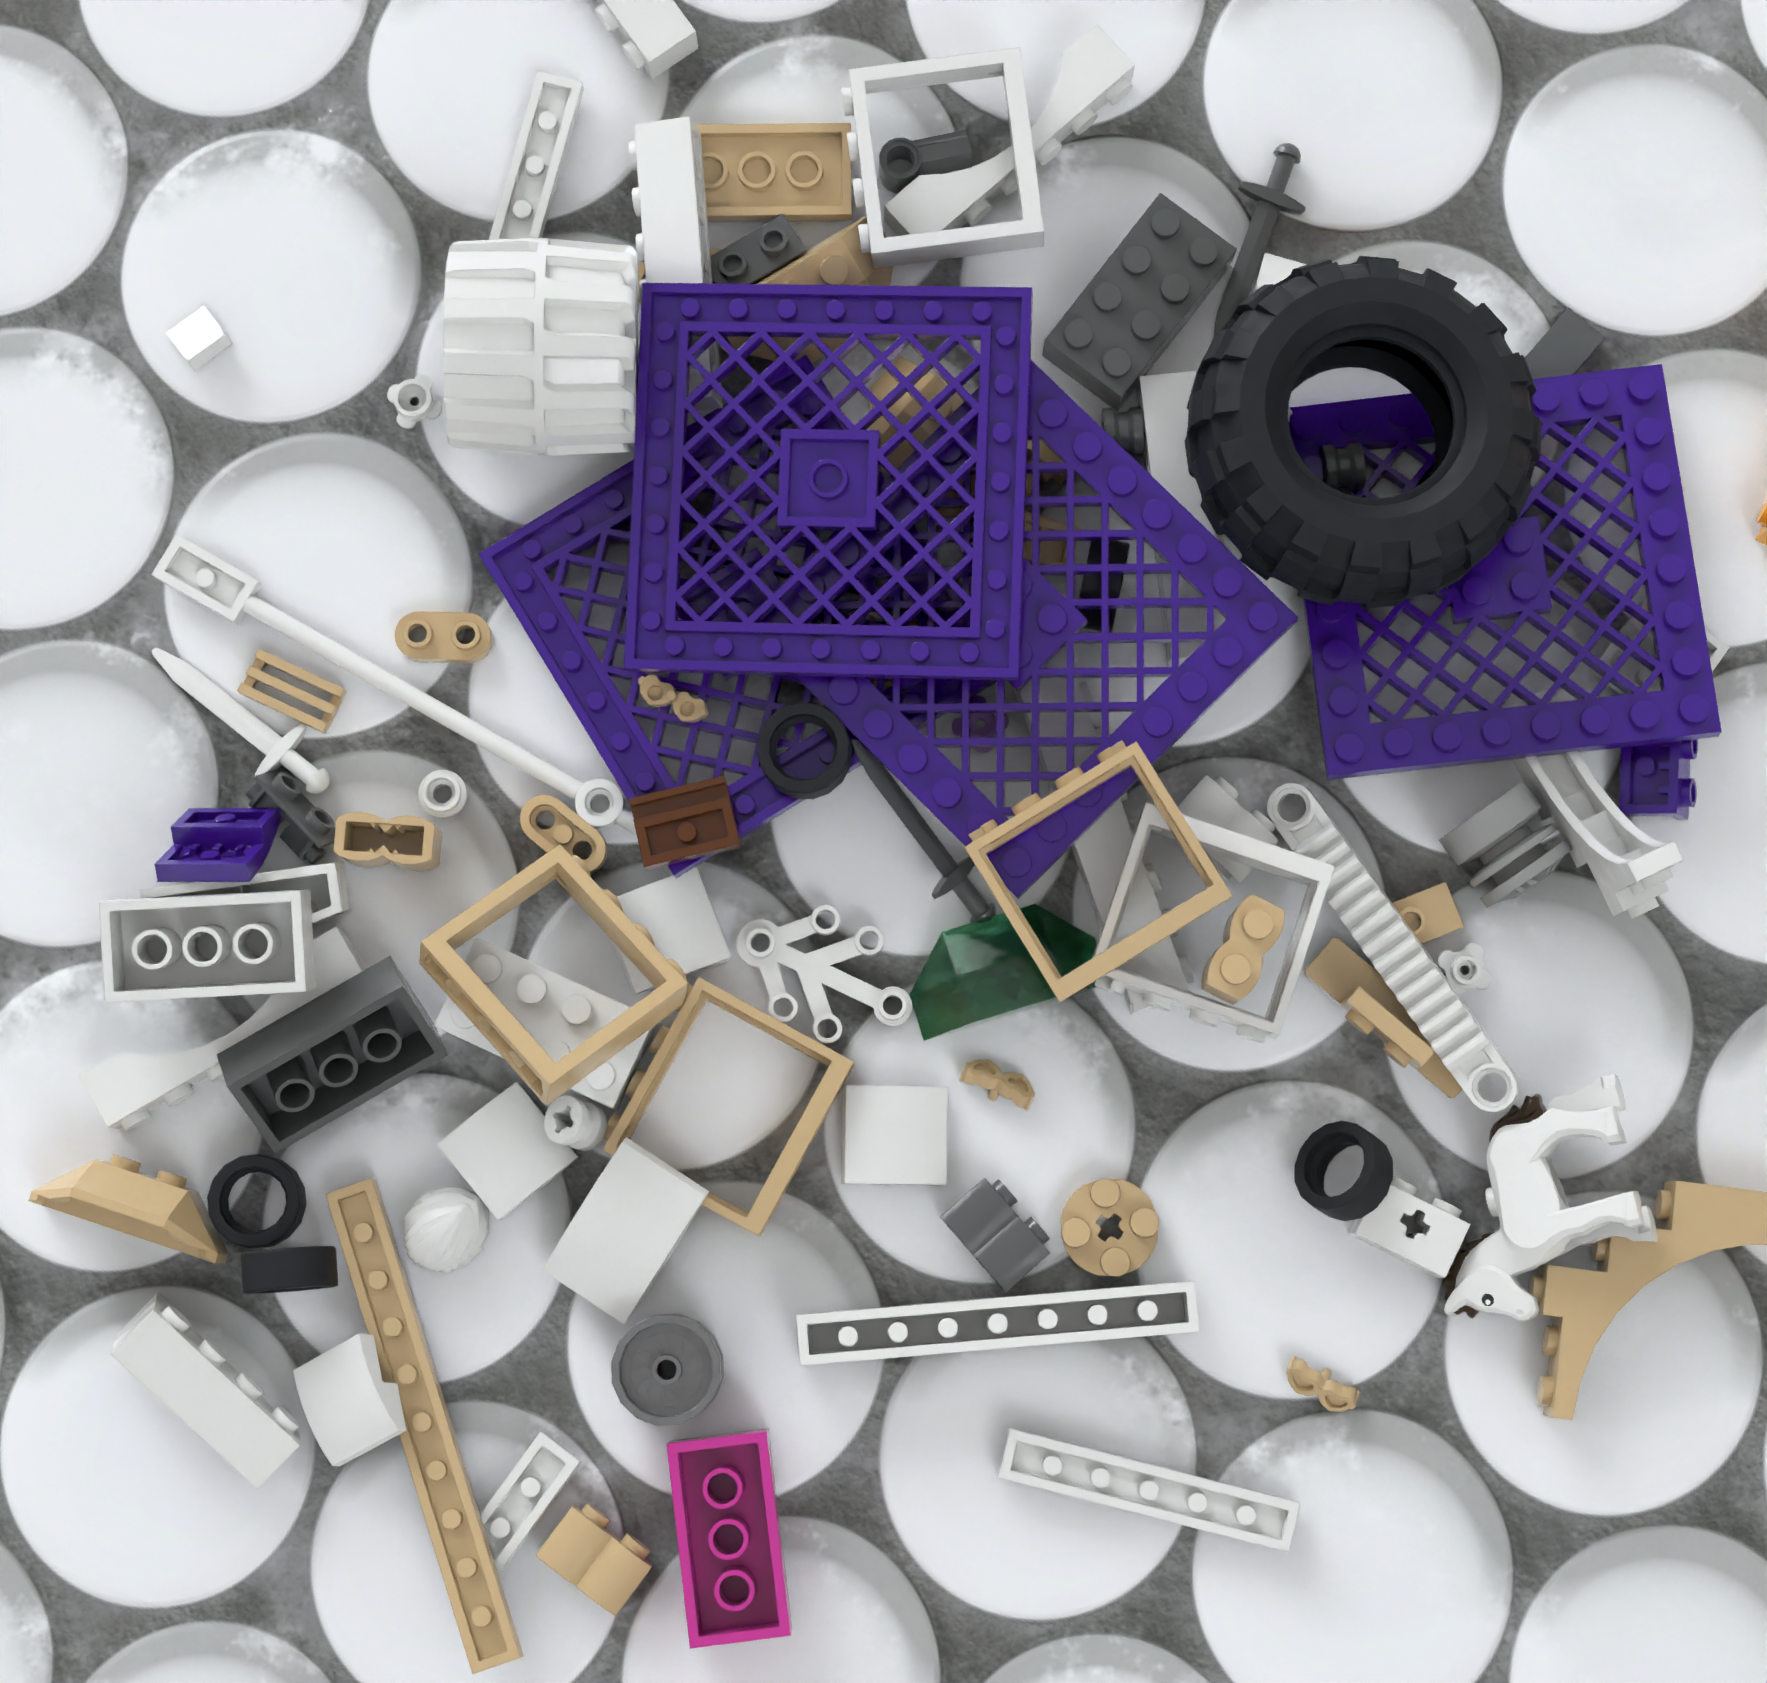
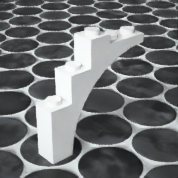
M1542 690L1535 695L1542 699L1546 693ZM1520 700L1505 708L1527 706L1528 704ZM1578 751L1558 755L1513 759L1522 780L1542 806L1538 812L1542 821L1550 817L1553 818L1563 840L1566 839L1572 848L1570 855L1577 868L1588 864L1612 915L1615 916L1627 910L1631 919L1659 907L1655 897L1669 891L1665 883L1666 880L1673 877L1669 868L1683 861L1675 842H1660L1649 837L1636 827L1604 791Z

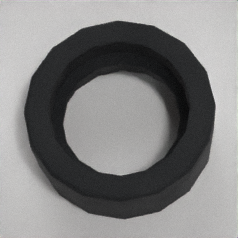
M1116 540L1109 541V564H1126L1130 544ZM1091 541L1086 564H1101V541ZM1084 574L1079 599H1101V574ZM1109 574V599L1120 597L1124 574ZM1077 609L1088 619V624L1084 628L1101 631V609ZM1109 609V633H1112L1117 609Z
M797 702L780 708L766 720L758 736L757 756L763 773L778 791L795 799H815L831 793L844 781L851 767L852 745L844 724L831 710L816 703ZM799 723H813L823 728L830 735L834 745L833 759L829 767L821 775L811 779H796L786 774L779 766L776 757L777 743L782 733L790 726Z
M1347 1121L1328 1123L1313 1132L1301 1146L1294 1164V1182L1300 1196L1312 1207L1328 1217L1342 1221L1360 1219L1375 1210L1388 1194L1393 1179V1159L1387 1145L1360 1125ZM1355 1145L1360 1146L1363 1149L1364 1165L1359 1178L1350 1189L1341 1195L1328 1196L1324 1191V1176L1329 1163L1336 1154L1345 1148Z
M261 1154L240 1156L225 1164L213 1178L207 1196L209 1217L217 1232L230 1243L246 1248L271 1247L288 1239L301 1224L307 1206L305 1187L297 1171L283 1160ZM262 1172L273 1176L280 1182L285 1191L286 1205L283 1215L276 1224L265 1230L253 1231L243 1228L234 1220L229 1211L228 1198L232 1187L241 1177L249 1173Z
M334 1246L279 1248L241 1254L242 1288L245 1294L305 1291L338 1286L337 1255Z

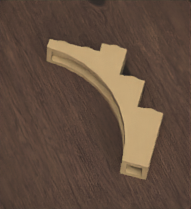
M1667 1181L1664 1183V1190L1657 1192L1655 1200V1218L1661 1220L1660 1229L1656 1228L1658 1242L1632 1241L1627 1237L1614 1236L1592 1243L1591 1258L1592 1261L1598 1262L1597 1271L1554 1265L1539 1266L1537 1274L1532 1273L1530 1275L1528 1292L1537 1298L1539 1315L1553 1316L1552 1326L1547 1325L1545 1327L1542 1340L1543 1355L1549 1356L1547 1376L1541 1375L1537 1391L1538 1405L1544 1406L1543 1415L1573 1420L1580 1381L1595 1345L1615 1315L1645 1285L1674 1266L1714 1250L1743 1245H1767V1192L1684 1181Z

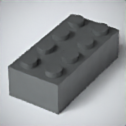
M1159 193L1046 337L1042 356L1118 412L1136 389L1139 376L1147 375L1231 267L1237 248L1165 195Z
M388 956L218 1053L217 1058L227 1088L276 1154L448 1054L437 1028L434 1026V1022L391 956Z

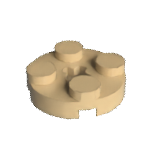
M1102 1178L1085 1184L1071 1195L1061 1214V1237L1066 1253L1080 1268L1097 1276L1118 1277L1138 1269L1151 1256L1158 1240L1159 1218L1151 1200L1140 1188L1128 1181ZM1115 1214L1121 1219L1118 1227L1123 1231L1119 1239L1110 1236L1106 1241H1103L1098 1237L1101 1228L1096 1224L1097 1219L1100 1216L1109 1219Z

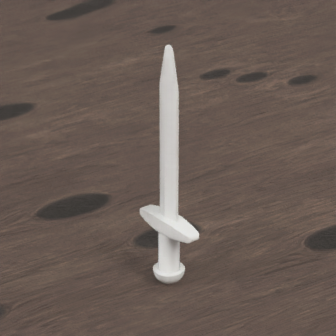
M159 648L152 650L154 658L177 685L266 755L258 767L255 776L277 770L282 765L307 785V792L319 794L328 788L330 776L325 768L318 770L295 751L307 731L305 724H299L285 736L281 737L190 663Z

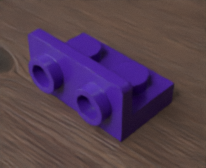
M1698 739L1621 747L1619 809L1626 817L1672 816L1677 820H1688L1689 807H1695L1697 798L1695 779L1690 778V759H1696Z

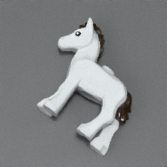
M1616 1074L1603 1078L1599 1077L1572 1094L1557 1096L1551 1099L1547 1107L1544 1106L1540 1094H1535L1532 1098L1525 1096L1524 1102L1519 1108L1513 1105L1505 1115L1493 1124L1490 1130V1144L1486 1156L1492 1187L1486 1188L1485 1195L1491 1215L1493 1217L1499 1216L1500 1230L1482 1235L1481 1239L1468 1242L1466 1250L1456 1254L1454 1263L1449 1269L1450 1274L1444 1280V1286L1447 1290L1444 1297L1447 1301L1444 1309L1445 1314L1455 1316L1466 1312L1468 1317L1473 1319L1479 1311L1508 1315L1521 1321L1532 1320L1539 1312L1537 1298L1526 1291L1515 1276L1534 1270L1542 1264L1569 1252L1578 1245L1591 1244L1614 1236L1627 1237L1632 1241L1658 1242L1653 1214L1650 1207L1641 1206L1639 1191H1630L1569 1208L1563 1186L1550 1159L1562 1142L1572 1138H1599L1611 1146L1627 1143L1617 1112L1626 1110V1103L1621 1082Z

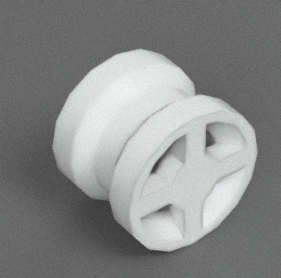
M568 1095L554 1100L547 1109L544 1118V1129L547 1137L552 1142L565 1146L569 1145L571 1148L581 1151L592 1150L599 1145L607 1128L606 1115L599 1105L586 1101L582 1102L580 1099Z

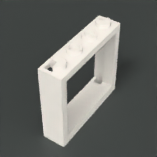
M1020 47L848 69L850 86L841 87L844 115H854L856 132L847 133L850 162L860 161L862 178L852 179L856 208L865 207L867 224L858 225L862 253L871 252L873 268L1044 246V224ZM1003 76L1021 220L884 238L866 94Z
M1148 802L1145 803L1141 810L1092 958L1114 944L1150 833L1177 841L1156 806ZM1183 815L1204 851L1308 885L1265 1017L1119 967L1096 980L1095 986L1119 995H1123L1125 988L1144 994L1141 1002L1149 1006L1170 1011L1173 1004L1191 1010L1188 1018L1196 1022L1217 1027L1220 1020L1238 1026L1237 1035L1264 1043L1266 1036L1275 1038L1281 1033L1335 866Z

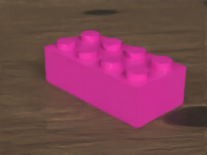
M769 1428L669 1441L666 1445L690 1649L791 1636L792 1621Z

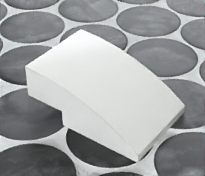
M626 1137L585 1198L542 1270L625 1324L638 1308L658 1273L670 1258L709 1191Z

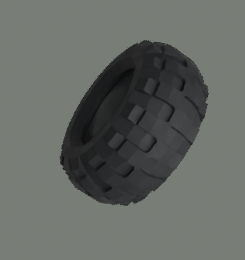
M1359 256L1356 262L1338 265V262L1332 263L1331 259H1324L1293 269L1286 279L1274 285H1262L1237 306L1235 313L1221 331L1216 332L1196 373L1187 404L1189 411L1188 428L1184 442L1188 471L1196 479L1202 497L1200 506L1216 534L1220 536L1225 534L1242 555L1240 561L1266 581L1269 577L1276 578L1297 589L1298 597L1329 606L1338 601L1360 603L1364 609L1398 606L1402 601L1418 595H1433L1460 580L1469 570L1492 552L1518 519L1532 490L1530 482L1533 470L1541 456L1542 422L1539 417H1535L1533 408V395L1537 389L1525 357L1523 355L1520 356L1519 352L1512 353L1505 341L1504 334L1508 330L1506 326L1485 303H1481L1476 307L1455 291L1454 288L1458 282L1429 268H1426L1423 274L1398 268L1399 261L1391 258ZM1336 368H1366L1395 379L1416 397L1431 423L1435 440V462L1431 477L1406 493L1377 499L1352 496L1328 486L1311 472L1295 449L1288 422L1291 392L1305 380L1318 373Z

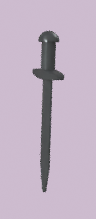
M1283 143L1274 150L1273 154L1277 158L1266 186L1250 182H1241L1238 185V189L1258 203L1217 312L1214 336L1217 331H1221L1233 316L1237 306L1248 298L1279 211L1299 215L1305 212V206L1284 194L1294 163H1300L1301 160L1299 149L1291 143Z
M853 739L851 741L852 747L868 777L942 874V878L931 894L932 897L936 899L953 890L972 915L970 919L972 924L979 927L991 924L996 916V908L993 903L989 905L986 903L967 876L975 866L970 856L956 863L885 766L860 741Z

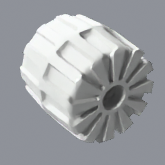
M549 238L458 241L451 244L445 271L443 383L447 438L453 447L526 455L556 456L617 453L633 450L635 447L638 386L639 288L638 253L632 246Z

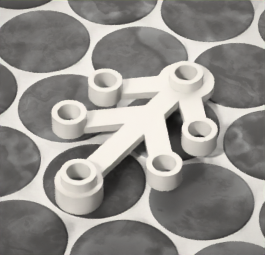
M821 905L813 911L811 916L780 927L765 919H757L747 923L742 927L737 936V951L745 963L760 969L770 997L769 1013L771 1017L782 1023H788L794 1020L798 1014L797 1001L786 992L779 963L798 973L814 1018V1036L823 1044H832L841 1037L842 1024L832 1014L822 984L874 1008L876 1018L886 1026H900L909 1019L912 1012V1001L906 991L894 986L881 990L832 967V965L860 955L875 956L880 953L884 946V936L877 927H862L854 937L805 954L788 946V944L815 933L824 936L835 933L840 926V915L834 907ZM822 912H830L835 917V923L829 929H822L816 923L817 916ZM868 932L876 934L879 938L878 946L872 950H866L860 944L861 937ZM760 934L766 935L770 939V946L764 952H757L751 946L753 938ZM889 997H896L902 1003V1009L896 1015H890L883 1009V1003ZM781 999H787L793 1005V1011L787 1017H780L774 1011L776 1002ZM824 1020H831L837 1026V1032L831 1038H824L818 1032L819 1024Z

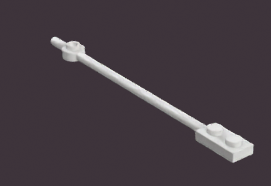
M175 535L151 574L155 579L238 625L244 613L251 615L575 800V808L578 815L592 827L604 829L617 824L637 836L632 810L625 807L624 797L618 786L612 781L595 778L583 783L256 597L255 595L262 585L259 580L180 535ZM598 797H606L610 803L609 808L603 813H597L592 810V803Z

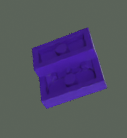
M189 808L170 827L174 845L154 864L157 882H250L263 865L271 849L281 819L280 808Z

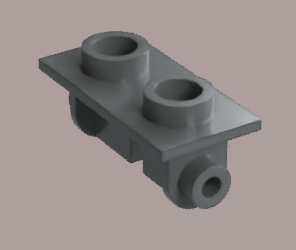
M781 214L711 256L713 284H753L806 253L807 249L786 217Z
M277 769L256 775L254 780L257 783L246 793V796L251 800L249 806L251 808H280L281 819L279 825L285 819L289 826L279 837L301 861L307 859L311 864H315L326 853L322 847L334 843L336 828L334 827L333 819L324 810L315 807L301 793L300 784L289 774Z

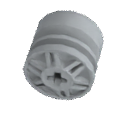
M1524 781L1439 840L1456 866L1466 864L1476 858H1479L1484 865L1470 879L1469 884L1472 888L1490 876L1497 883L1498 886L1480 898L1487 908L1495 903L1514 899L1554 872L1562 858L1572 850L1566 839L1548 851L1544 849L1540 842L1558 830L1554 823L1533 832L1529 828L1527 823L1540 811L1542 806Z

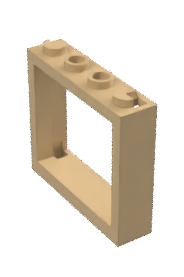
M1123 741L1108 747L1097 755L1101 762L1099 765L1086 773H1083L1081 768L1077 767L1054 781L1058 790L1042 800L1037 793L1025 798L1011 808L1015 814L1014 817L999 826L994 819L981 825L979 829L969 834L972 843L964 847L1059 1002L1069 998L1232 897L1228 887L1137 741L1128 747L1125 746ZM1131 766L1206 889L1061 977L987 854Z
M561 844L426 937L420 944L419 964L546 1106L682 1006L688 986L686 975L680 965L673 959H666L657 950L654 940L647 929L641 924L634 925L623 913L621 903L617 897L608 889L602 890L591 878V873L584 861L576 855L571 856ZM555 879L656 988L556 1063L455 952L458 947Z
M698 977L694 986L688 984L684 1003L676 1009L679 1013L671 1028L668 1029L662 1026L654 1038L649 1052L653 1053L655 1057L647 1071L644 1072L638 1069L629 1083L625 1095L629 1096L631 1100L622 1115L614 1112L608 1121L603 1137L607 1143L603 1151L613 1156L626 1137L631 1139L703 1007L709 1001L828 1067L749 1213L711 1192L708 1193L701 1204L761 1237L837 1098L842 1085H844L854 1067V1062Z

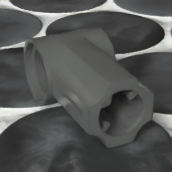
M966 130L913 141L907 138H894L887 141L879 153V178L882 185L888 191L896 194L919 175L945 174L974 166ZM895 159H905L912 164V168L904 173H896L888 167V164Z

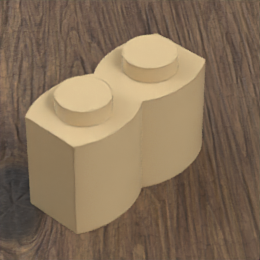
M347 813L336 818L333 852L345 861L360 867L374 868L393 863L402 869L410 871H426L440 865L442 831L430 821L415 816H399L385 821L369 813Z
M1253 894L1241 902L1233 910L1226 922L1223 932V945L1210 956L1204 967L1201 989L1232 1005L1246 997L1255 987L1260 977L1263 964L1262 955L1273 947L1282 932L1285 919L1284 910Z
M587 1503L583 1509L573 1504L537 1552L536 1556L560 1576L575 1585L590 1599L616 1616L652 1568L653 1563L646 1558L650 1550L628 1533H626L623 1539L613 1534L606 1528L611 1520L591 1504Z

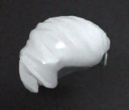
M447 1186L432 1192H426L416 1200L412 1210L403 1219L404 1247L407 1250L409 1259L420 1267H427L442 1273L454 1271L459 1266L468 1265L483 1251V1245L489 1235V1209L476 1193L457 1187Z

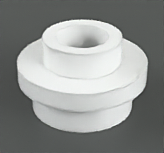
M436 770L422 780L418 790V798L422 808L431 816L450 818L463 809L467 800V788L464 781L456 773L449 770ZM446 786L451 788L452 796L449 801L445 803L436 801L435 793L440 787Z

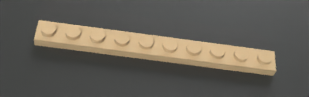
M369 1178L329 1192L325 1195L368 1334L374 1335L382 1381L398 1384L406 1431L399 1434L472 1674L524 1657L377 1181L374 1178Z

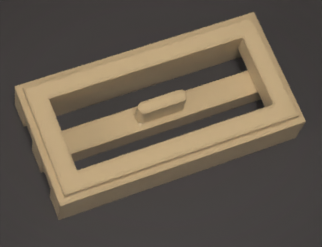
M258 648L254 656L256 659L253 665L249 666L246 672L247 677L244 683H240L237 692L326 734L347 691ZM266 664L333 695L330 702H326L263 672ZM260 681L323 711L324 714L321 720L254 689L257 682Z

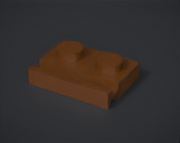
M724 775L629 799L642 861L646 870L742 847Z

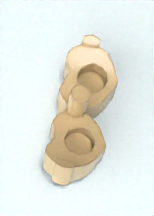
M655 675L641 676L638 679L640 693L650 706L663 707L672 703L675 714L683 723L699 722L708 716L707 704L702 699H694L688 692L677 693L673 685L661 682Z
M979 1059L970 1063L967 1062L959 1078L960 1082L964 1081V1083L969 1085L977 1084L984 1089H989V1100L996 1101L1000 1094L1004 1098L1013 1100L1018 1107L1024 1108L1025 1111L1029 1109L1035 1097V1092L1030 1082L1023 1074L1015 1072L1004 1074L990 1060Z
M1295 1355L1291 1357L1286 1374L1290 1386L1296 1393L1305 1396L1317 1395L1320 1403L1328 1411L1340 1412L1355 1408L1360 1394L1359 1390L1351 1386H1343L1335 1380H1329L1332 1372L1328 1368L1322 1369L1320 1373L1310 1368L1303 1359H1297Z

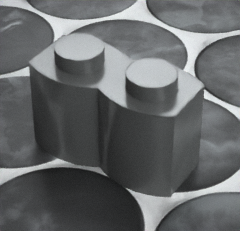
M983 1178L944 1212L940 1218L1001 1289L1007 1292L1050 1254L1044 1246L1050 1237L1032 1217H1029L1025 1222L1022 1221L1011 1208L1018 1202L1017 1199L999 1179L991 1185L986 1178Z

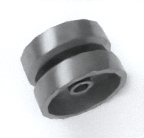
M681 1314L655 1315L633 1325L619 1340L611 1361L612 1385L620 1403L637 1419L656 1426L679 1425L701 1414L716 1398L724 1378L723 1354L715 1336L699 1321ZM670 1360L675 1364L676 1374L673 1378L666 1377L663 1379L659 1376L658 1369L662 1367L661 1361Z

